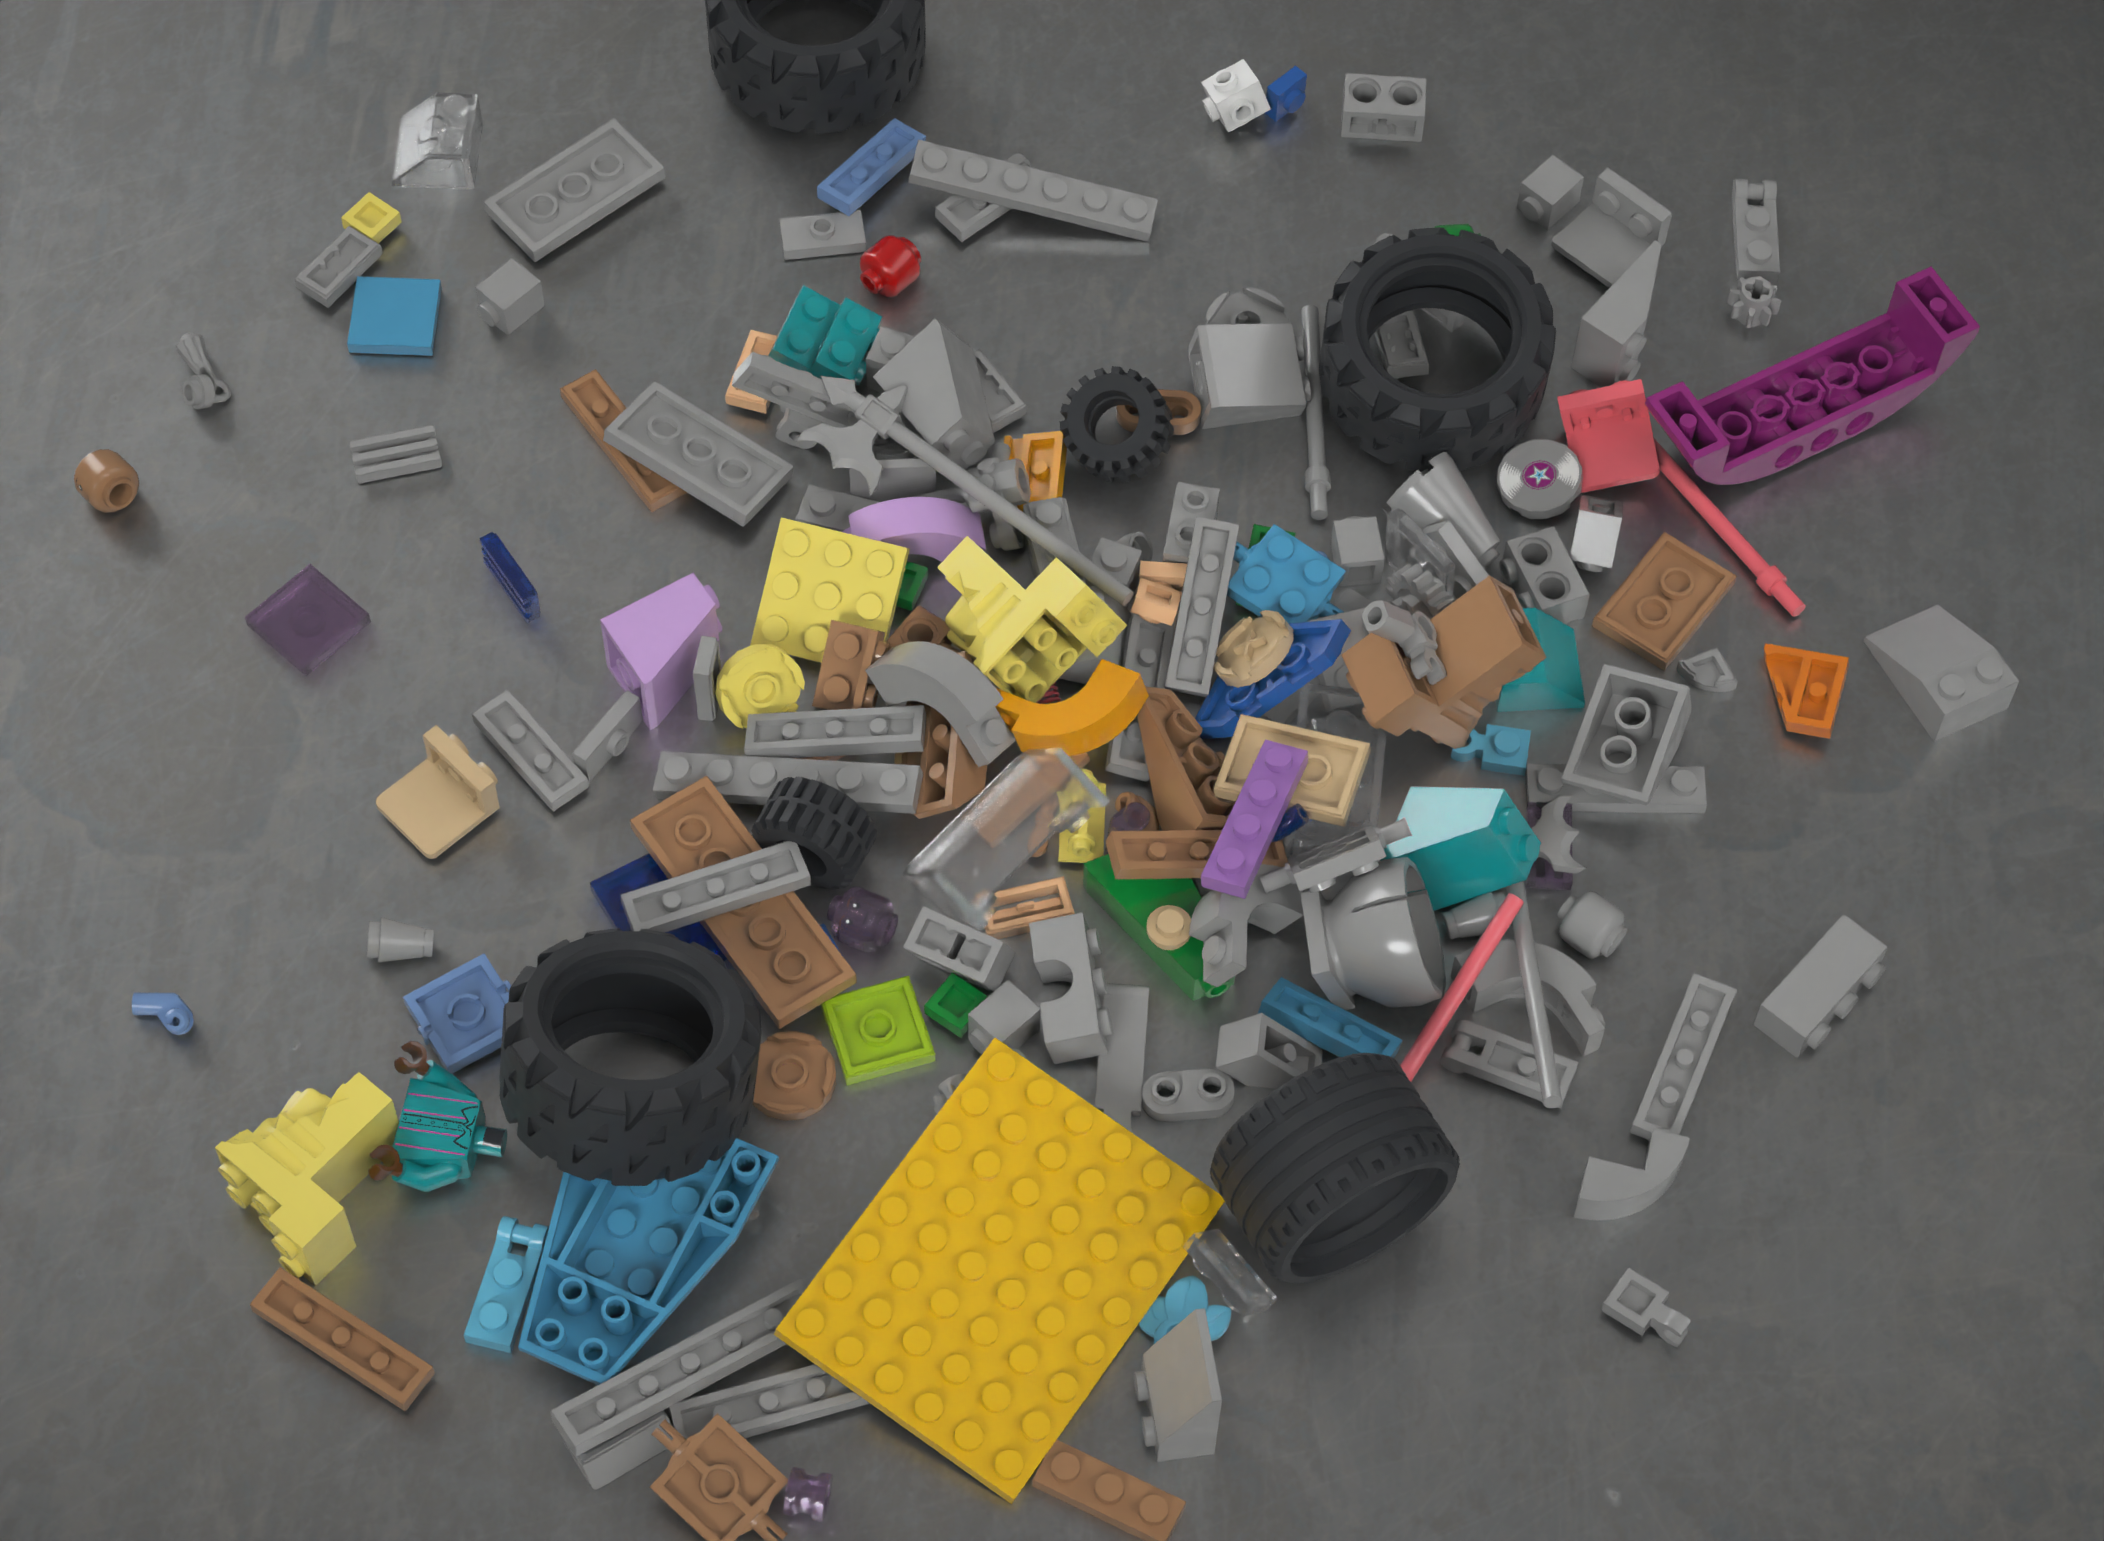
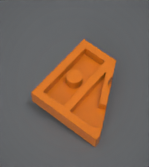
M1765 643L1764 660L1786 731L1830 739L1849 668V657Z

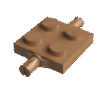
M718 1413L700 1432L687 1439L669 1424L666 1419L659 1426L673 1440H670L658 1427L653 1431L651 1435L661 1442L673 1455L665 1471L649 1488L704 1540L735 1541L738 1536L753 1529L765 1541H778L766 1528H769L780 1540L785 1538L788 1533L766 1513L773 1498L790 1480Z

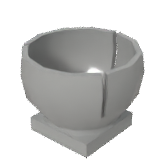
M1408 857L1384 859L1378 862L1379 866L1374 870L1357 876L1353 875L1332 900H1326L1320 891L1301 893L1312 976L1331 1003L1344 1010L1355 1008V994L1390 1008L1421 1006L1444 996L1446 988L1445 964L1437 921L1428 892L1423 890L1425 889L1424 881L1416 864Z

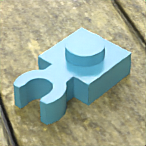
M1487 724L1485 735L1478 734L1473 729L1466 741L1469 745L1457 749L1452 748L1451 758L1459 762L1470 761L1474 757L1482 758L1481 770L1525 776L1531 730Z

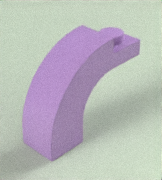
M935 497L898 498L864 507L848 515L850 527L842 531L910 549L909 554L929 556L940 562H943L966 536L973 540L983 551L986 550L980 514L978 512L973 513L969 507L963 504Z

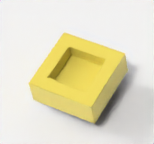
M370 192L341 217L344 229L351 226L378 244L402 223L399 211Z

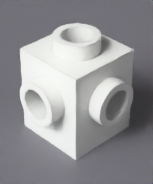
M1244 59L1226 69L1218 71L1215 75L1201 82L1207 98L1202 100V104L1212 122L1219 119L1228 133L1271 110L1258 78Z

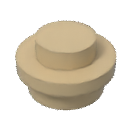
M1173 905L1161 906L1155 909L1148 917L1147 935L1157 947L1163 950L1178 949L1186 944L1191 937L1189 936L1191 917L1180 907Z

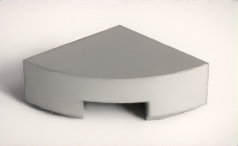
M1718 647L1678 661L1676 668L1678 673L1687 682L1699 689L1710 692H1728L1736 688L1737 680Z

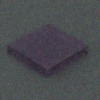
M311 564L306 566L245 616L247 626L305 676L371 622L368 612Z

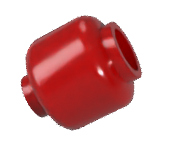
M889 235L881 238L865 251L860 258V269L862 271L860 279L862 284L873 294L879 293L885 297L899 295L916 281L920 275V252L905 237L898 238Z

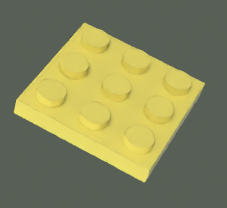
M781 517L750 645L771 644L785 650L789 655L822 663L831 620L885 632L883 641L887 642L910 549Z

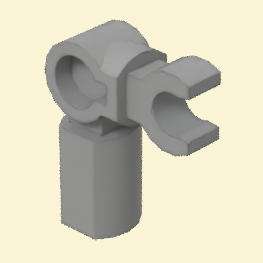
M1376 600L1364 609L1361 616L1366 630L1392 642H1398L1403 648L1405 656L1412 659L1410 665L1416 679H1421L1427 675L1429 683L1434 685L1446 677L1445 667L1435 652L1438 648L1436 629L1425 614L1417 611L1411 615L1410 612L1383 600Z

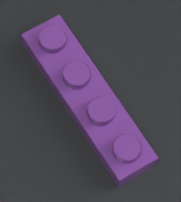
M1265 739L1201 874L1202 887L1243 899L1246 898L1308 764L1307 750Z

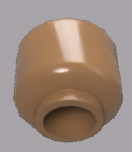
M99 449L89 453L81 460L75 470L74 483L76 490L95 509L104 513H112L124 509L133 501L138 492L139 478L137 472L123 457L109 449Z

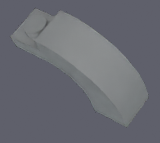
M923 641L903 643L892 647L865 670L888 707L906 701H918L931 706L941 713L955 729L978 767L990 764L1016 741L995 707L1003 700L998 690L972 663L946 647Z
M1261 864L1245 899L1215 890H1210L1200 899L1191 918L1189 936L1204 942L1202 950L1204 982L1219 987L1247 968V923L1276 934L1304 916L1301 893L1304 890L1299 891L1297 883L1294 885L1290 883L1267 894L1264 890L1259 875H1264L1281 867Z
M1501 940L1466 994L1464 999L1473 1013L1504 999L1525 998L1515 940ZM1534 942L1545 1006L1561 1021L1583 1057L1599 1050L1605 1031V1021L1600 1010L1592 1004L1597 986L1596 982L1582 966L1569 956L1552 947ZM1474 947L1455 955L1450 976L1452 980L1455 979Z

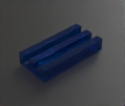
M491 532L479 538L483 546L481 550L485 556L483 557L484 563L525 622L529 623L540 617L541 611L536 589L498 535Z

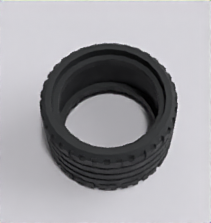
M1358 1053L1328 1061L1296 1076L1251 1107L1235 1122L1218 1144L1211 1163L1210 1178L1229 1210L1235 1216L1242 1231L1247 1235L1250 1244L1259 1255L1269 1274L1281 1281L1307 1283L1325 1279L1355 1267L1387 1249L1415 1229L1437 1209L1451 1191L1457 1178L1460 1158L1438 1122L1433 1118L1426 1104L1420 1099L1419 1093L1409 1081L1399 1063L1386 1055Z

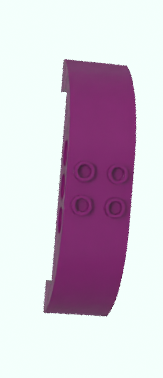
M1932 266L1896 282L1887 313L1700 400H1697L1685 383L1681 381L1647 397L1645 405L1694 472L1704 481L1716 485H1734L1750 482L1786 469L1856 436L1897 412L1932 385L1959 358L1978 334L1980 326Z

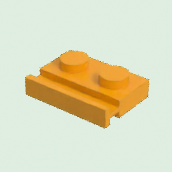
M1061 431L1023 434V438L1012 439L1011 435L1004 437V443L1011 449L1009 460L1017 458L1023 461L1028 473L1031 489L1029 502L1062 498L1067 447L1063 441L1065 436ZM1024 504L1017 505V508L1023 512Z

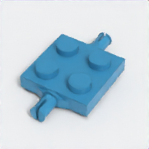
M1273 524L1263 539L1250 549L1236 541L1233 560L1239 563V567L1229 581L1227 596L1258 617H1262L1261 611L1270 610L1279 612L1288 623H1300L1344 612L1330 603L1332 593L1344 579L1346 570L1275 524Z

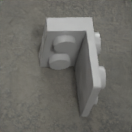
M1607 167L1597 177L1592 203L1553 237L1551 246L1610 288L1654 240L1662 245L1666 242L1672 212Z

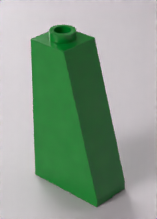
M1109 854L1084 863L1083 886L1086 892L1192 1001L1205 996L1208 998L1220 996L1234 985L1235 976L1219 987L1203 981V941L1191 936L1188 942L1180 948L1163 950L1157 947L1147 935L1148 917L1155 909L1161 906L1173 905L1180 907L1192 918L1194 909L1201 896L1191 878L1115 879Z

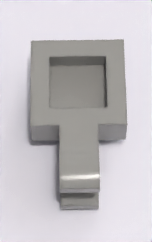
M1629 1267L1605 1299L1602 1306L1604 1313L1641 1336L1644 1335L1649 1326H1652L1663 1340L1675 1347H1679L1688 1334L1686 1328L1691 1322L1682 1313L1665 1305L1669 1296L1667 1290Z

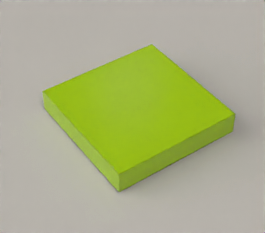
M909 975L842 993L821 1004L847 1086L935 1061V1052Z

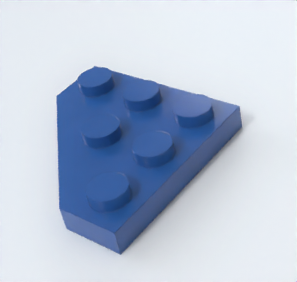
M1342 619L1288 623L1293 628L1294 637L1289 653L1279 666L1265 678L1251 685L1237 688L1227 686L1218 675L1209 691V695L1204 700L1195 717V720L1203 729L1200 735L1201 739L1233 737L1241 714L1256 718L1261 717L1331 667L1341 654L1342 647L1351 632L1350 628Z

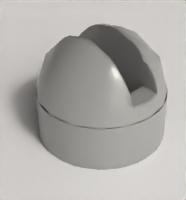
M1143 532L1126 534L1117 541V543L1141 550L1142 561H1151L1153 556L1152 543Z

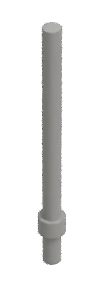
M1307 305L1302 308L1304 372L1310 383L1311 401L1306 402L1309 468L1305 471V489L1310 493L1311 517L1316 520H1322L1328 516L1327 492L1331 488L1330 470L1326 467L1323 397L1319 376L1318 307Z

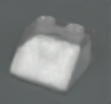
M436 93L401 117L392 186L474 190L483 129L478 94Z

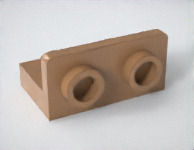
M831 620L812 706L826 710L875 708L879 692L865 670L889 650V642L883 641L885 632Z

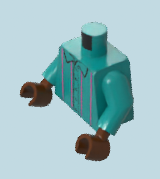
M409 1041L401 1046L403 1051L408 1052L412 1056L413 1063H410L403 1057H399L394 1061L395 1069L402 1074H410L415 1071L418 1073V1079L410 1078L393 1146L380 1145L370 1153L371 1158L381 1160L384 1165L374 1164L368 1170L369 1176L373 1180L381 1181L388 1175H392V1179L395 1182L423 1192H430L454 1183L458 1179L471 1177L478 1154L503 1157L507 1144V1129L485 1126L486 1116L483 1104L477 1095L456 1076L433 1060L426 1062L427 1051L421 1043Z

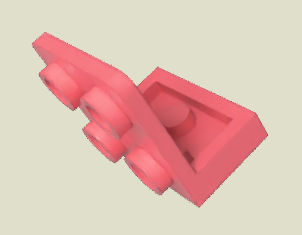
M1642 379L1618 381L1610 386L1591 390L1580 389L1568 395L1557 397L1568 448L1577 455L1582 467L1583 482L1581 493L1653 479L1659 475L1660 467L1649 410L1645 405L1646 396Z

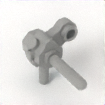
M998 443L994 446L992 458L982 460L977 467L968 469V473L1014 506L1026 504L1030 500L1031 489L1028 473L1023 461L1017 458L1009 460L1010 447L1005 443ZM958 486L912 496L942 498L957 503L966 502L973 513L978 512L981 514L991 511ZM992 511L995 523L990 524V536L996 549L1002 548L1004 551L1023 548L1025 542L1024 534Z

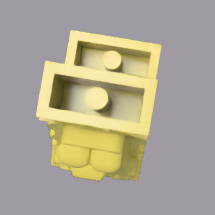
M968 536L937 567L946 576L945 579L962 594L946 615L945 622L950 628L947 638L961 651H966L974 660L973 664L1001 690L1034 703L1045 695L1046 691L1075 663L1076 659L1086 649L1098 657L1127 626L1103 600L1057 557L1026 590Z
M358 1072L346 1084L343 1083L332 1098L321 1094L313 1088H307L303 1092L296 1091L276 1118H267L253 1133L246 1129L226 1142L221 1141L215 1147L221 1163L218 1171L229 1184L225 1188L227 1193L242 1208L246 1209L251 1205L261 1214L259 1220L274 1235L271 1242L281 1253V1257L278 1259L279 1263L294 1277L300 1279L304 1276L314 1286H317L356 1248L345 1209L339 1202L369 1174L368 1170L374 1164L382 1162L379 1159L371 1158L370 1153L380 1145L393 1146L399 1124L393 1100Z

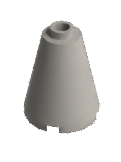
M1442 452L1429 460L1434 468L1430 471L1426 469L1423 472L1417 470L1389 498L1387 501L1389 506L1383 508V511L1389 518L1416 536L1428 525L1449 520L1485 570L1500 555L1496 550L1500 540L1454 460L1447 452Z

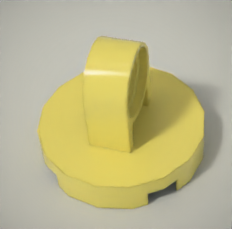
M753 644L737 651L724 663L717 677L715 695L722 712L735 726L743 729V727L747 728L748 714L796 712L799 707L796 702L800 696L801 689L804 690L805 681L801 668L785 650L771 644Z

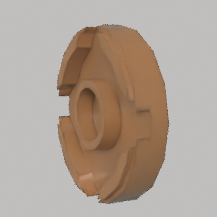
M798 1031L777 1032L767 1037V1041L760 1044L753 1101L754 1107L768 1117L782 1121L803 1120L818 1113L831 1100L837 1084L835 1060L830 1051L828 1052L822 1046L821 1041L813 1035Z

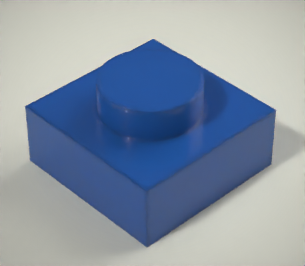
M1295 65L1267 87L1266 99L1271 110L1265 112V114L1277 122L1287 113L1297 111L1306 98L1307 74Z

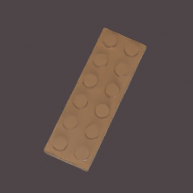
M707 776L630 819L631 829L668 879L762 849ZM794 891L700 921L779 1029L857 983L854 970Z

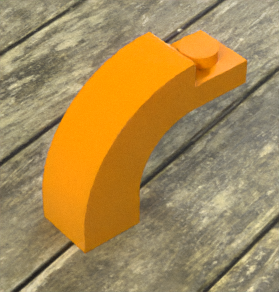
M1101 659L1086 685L1078 693L1066 700L1051 704H1039L996 688L1003 700L995 707L1011 733H1013L1021 752L1053 757L1071 756L1094 750L1118 736L1134 720L1149 695L1140 673Z

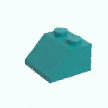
M1522 608L1547 658L1522 677L1502 686L1499 698L1496 700L1497 712L1584 708L1585 698L1574 629L1537 608Z

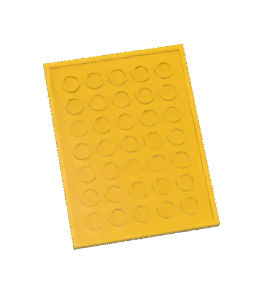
M994 1038L777 1326L774 1335L1012 1504L1225 1201L1211 1187L1000 1040Z

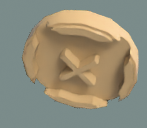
M1265 610L1260 612L1262 617H1258L1255 620L1251 616L1244 618L1228 630L1220 640L1216 651L1218 659L1217 662H1214L1213 669L1227 686L1239 688L1251 685L1265 678L1279 666L1289 653L1294 640L1293 628L1279 612Z

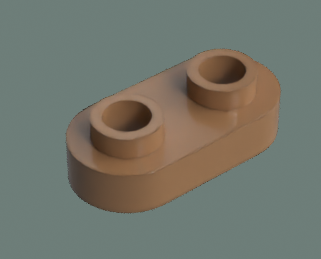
M1157 389L1171 410L1173 419L1170 420V423L1174 427L1173 435H1184L1194 431L1200 423L1201 404L1198 398L1192 393L1183 390ZM1129 405L1116 406L1117 422L1125 430L1134 432L1139 416L1132 414L1139 413L1138 409ZM1181 415L1184 418H1174V416Z

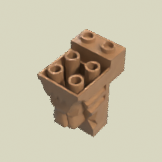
M1490 575L1430 619L1437 633L1436 642L1438 648L1435 652L1446 670V677L1436 684L1431 685L1427 675L1421 679L1415 678L1410 665L1412 659L1405 656L1404 650L1398 642H1392L1373 633L1368 634L1342 654V658L1349 671L1346 673V678L1351 687L1360 694L1365 705L1362 708L1363 715L1373 728H1381L1397 737L1410 728L1414 732L1419 730L1427 734L1438 744L1444 743L1454 749L1466 747L1469 734L1483 715V708L1489 702L1498 700L1502 686L1522 677L1547 658L1514 590Z

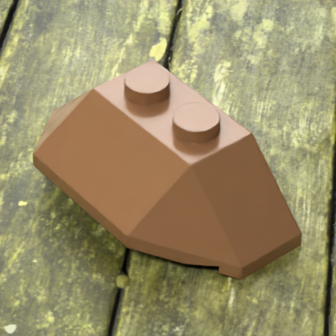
M966 651L957 653L973 664L970 654ZM907 701L905 706L924 705L927 716L924 752L895 753L894 764L920 765L923 772L917 810L914 815L921 819L957 809L985 790L987 765L977 766L955 729L941 713L922 702Z

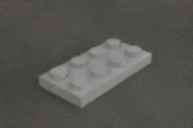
M612 119L485 200L484 208L485 212L536 262L665 179V168L617 120Z
M655 381L604 431L603 441L743 527L792 478L793 465Z

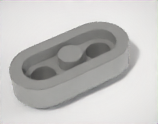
M1214 1068L1160 1072L1149 1077L1144 1083L1142 1107L1149 1117L1160 1122L1218 1118L1225 1115L1231 1109L1234 1102L1235 1086L1229 1075ZM1214 1085L1220 1091L1211 1094L1206 1092L1204 1087ZM1161 1089H1169L1173 1092V1095L1162 1097L1157 1092Z

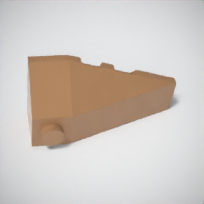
M1146 687L1149 696L1137 714L1157 818L1162 830H1223L1236 802L1215 797L1214 786L1225 755L1221 751L1214 752L1205 744L1200 737L1203 730L1172 690Z

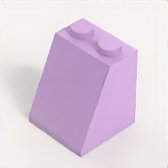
M694 572L600 619L607 667L624 692L628 690L640 697L643 721L649 730L658 727L693 685V671L701 636L715 637L719 641L718 633L722 632V626L716 614V610L720 608L719 600L711 586L708 584L703 586Z

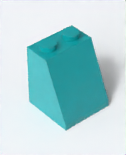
M1410 787L1396 821L1405 817L1412 836L1386 845L1387 847L1384 848L1386 857L1380 859V861L1408 857L1413 861L1424 881L1425 889L1423 890H1427L1433 911L1527 880L1532 865L1538 858L1541 842L1505 789Z

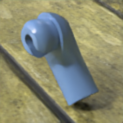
M133 993V1015L157 1016L166 1029L176 1035L187 1033L193 1026L194 1018L192 1011L176 993Z

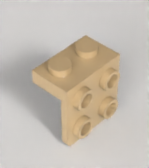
M437 725L422 735L427 759L376 798L377 809L429 859L438 857L500 808L495 786L498 780L493 771L483 762L476 764L468 756L469 752L464 743L455 734L448 736Z

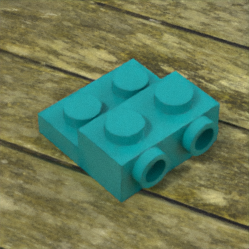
M803 285L768 356L797 370L807 371L817 378L822 379L821 376L851 379L855 380V385L858 386L866 373V361L863 360L866 351H870L880 330L878 326L882 316L846 297L840 305Z

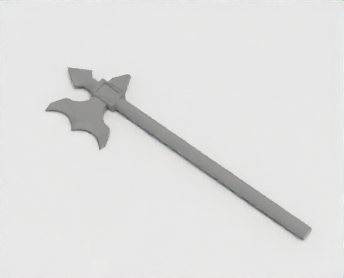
M821 376L832 405L845 404L855 411V418L859 421L845 428L831 427L821 423L804 430L796 442L815 441L823 445L830 454L833 469L851 468L860 472L867 480L869 493L872 495L879 488L883 472L882 465L873 454V445L878 435L883 439L891 437L1122 606H1125L1131 600L1134 593L1132 590L903 426L899 413L902 410L907 386L901 385L885 391L878 398L871 394L865 398L856 392L855 380Z
M1560 795L1542 807L1541 817L1538 823L1531 829L1541 842L1538 857L1545 858L1550 862L1554 871L1576 874L1587 867L1574 861L1570 854V845L1580 831L1572 828L1565 822L1563 811L1573 795ZM1522 881L1507 886L1506 890L1507 895L1508 893L1514 894L1524 901L1523 906L1512 921L1543 1105L1547 1108H1556L1561 1105L1562 1097L1525 887Z

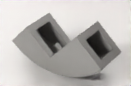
M1653 1129L1642 1169L1589 1156L1582 1177L1574 1218L1585 1220L1618 1219L1635 1214L1656 1202L1676 1179L1690 1138Z

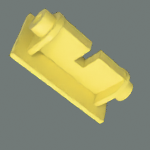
M1080 769L1076 771V775L1071 779V782H1067L1061 788L1058 862L1086 863L1104 856L1106 783H1098L1097 779L1093 777L1091 770Z

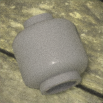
M1595 891L1586 892L1579 898L1571 895L1557 914V917L1562 920L1559 928L1561 939L1589 959L1597 958L1600 955L1610 956L1627 932V927L1623 925L1625 919L1623 911Z

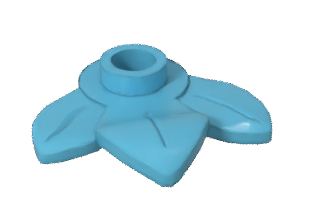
M1192 1275L1177 1280L1168 1289L1166 1297L1158 1296L1139 1325L1142 1331L1154 1338L1155 1344L1195 1309L1205 1308L1211 1341L1219 1339L1228 1329L1231 1309L1222 1305L1208 1306V1295L1205 1285L1197 1276Z

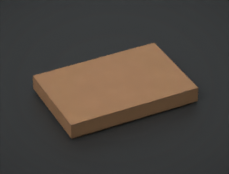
M1664 532L1593 618L1592 627L1665 671L1732 588L1737 576Z

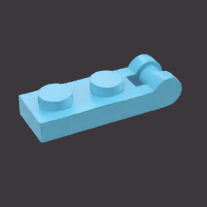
M508 1216L501 1218L496 1241L464 1332L465 1343L512 1354L533 1291L549 1226L535 1223L533 1227L519 1224V1220ZM514 1243L528 1246L525 1256L511 1253Z

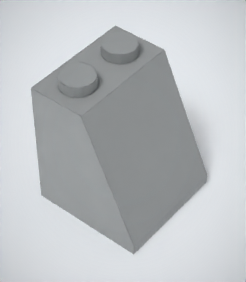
M936 318L873 376L884 391L901 385L907 386L901 412L928 444L964 470L981 461L986 455L987 449L995 443L974 351L969 344Z
M1292 323L1197 325L1188 346V354L1195 394L1201 404V429L1301 416L1306 407V402L1311 401V388L1308 377L1301 376L1299 361L1304 360L1303 343L1300 336H1294Z

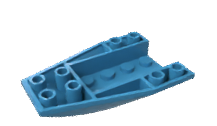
M736 1138L731 1148L717 1161L708 1160L704 1168L699 1172L672 1182H667L663 1178L654 1180L647 1186H614L609 1180L595 1178L594 1180L587 1181L563 1172L518 1345L519 1350L596 1385H600L617 1376L737 1241L779 1161V1156Z

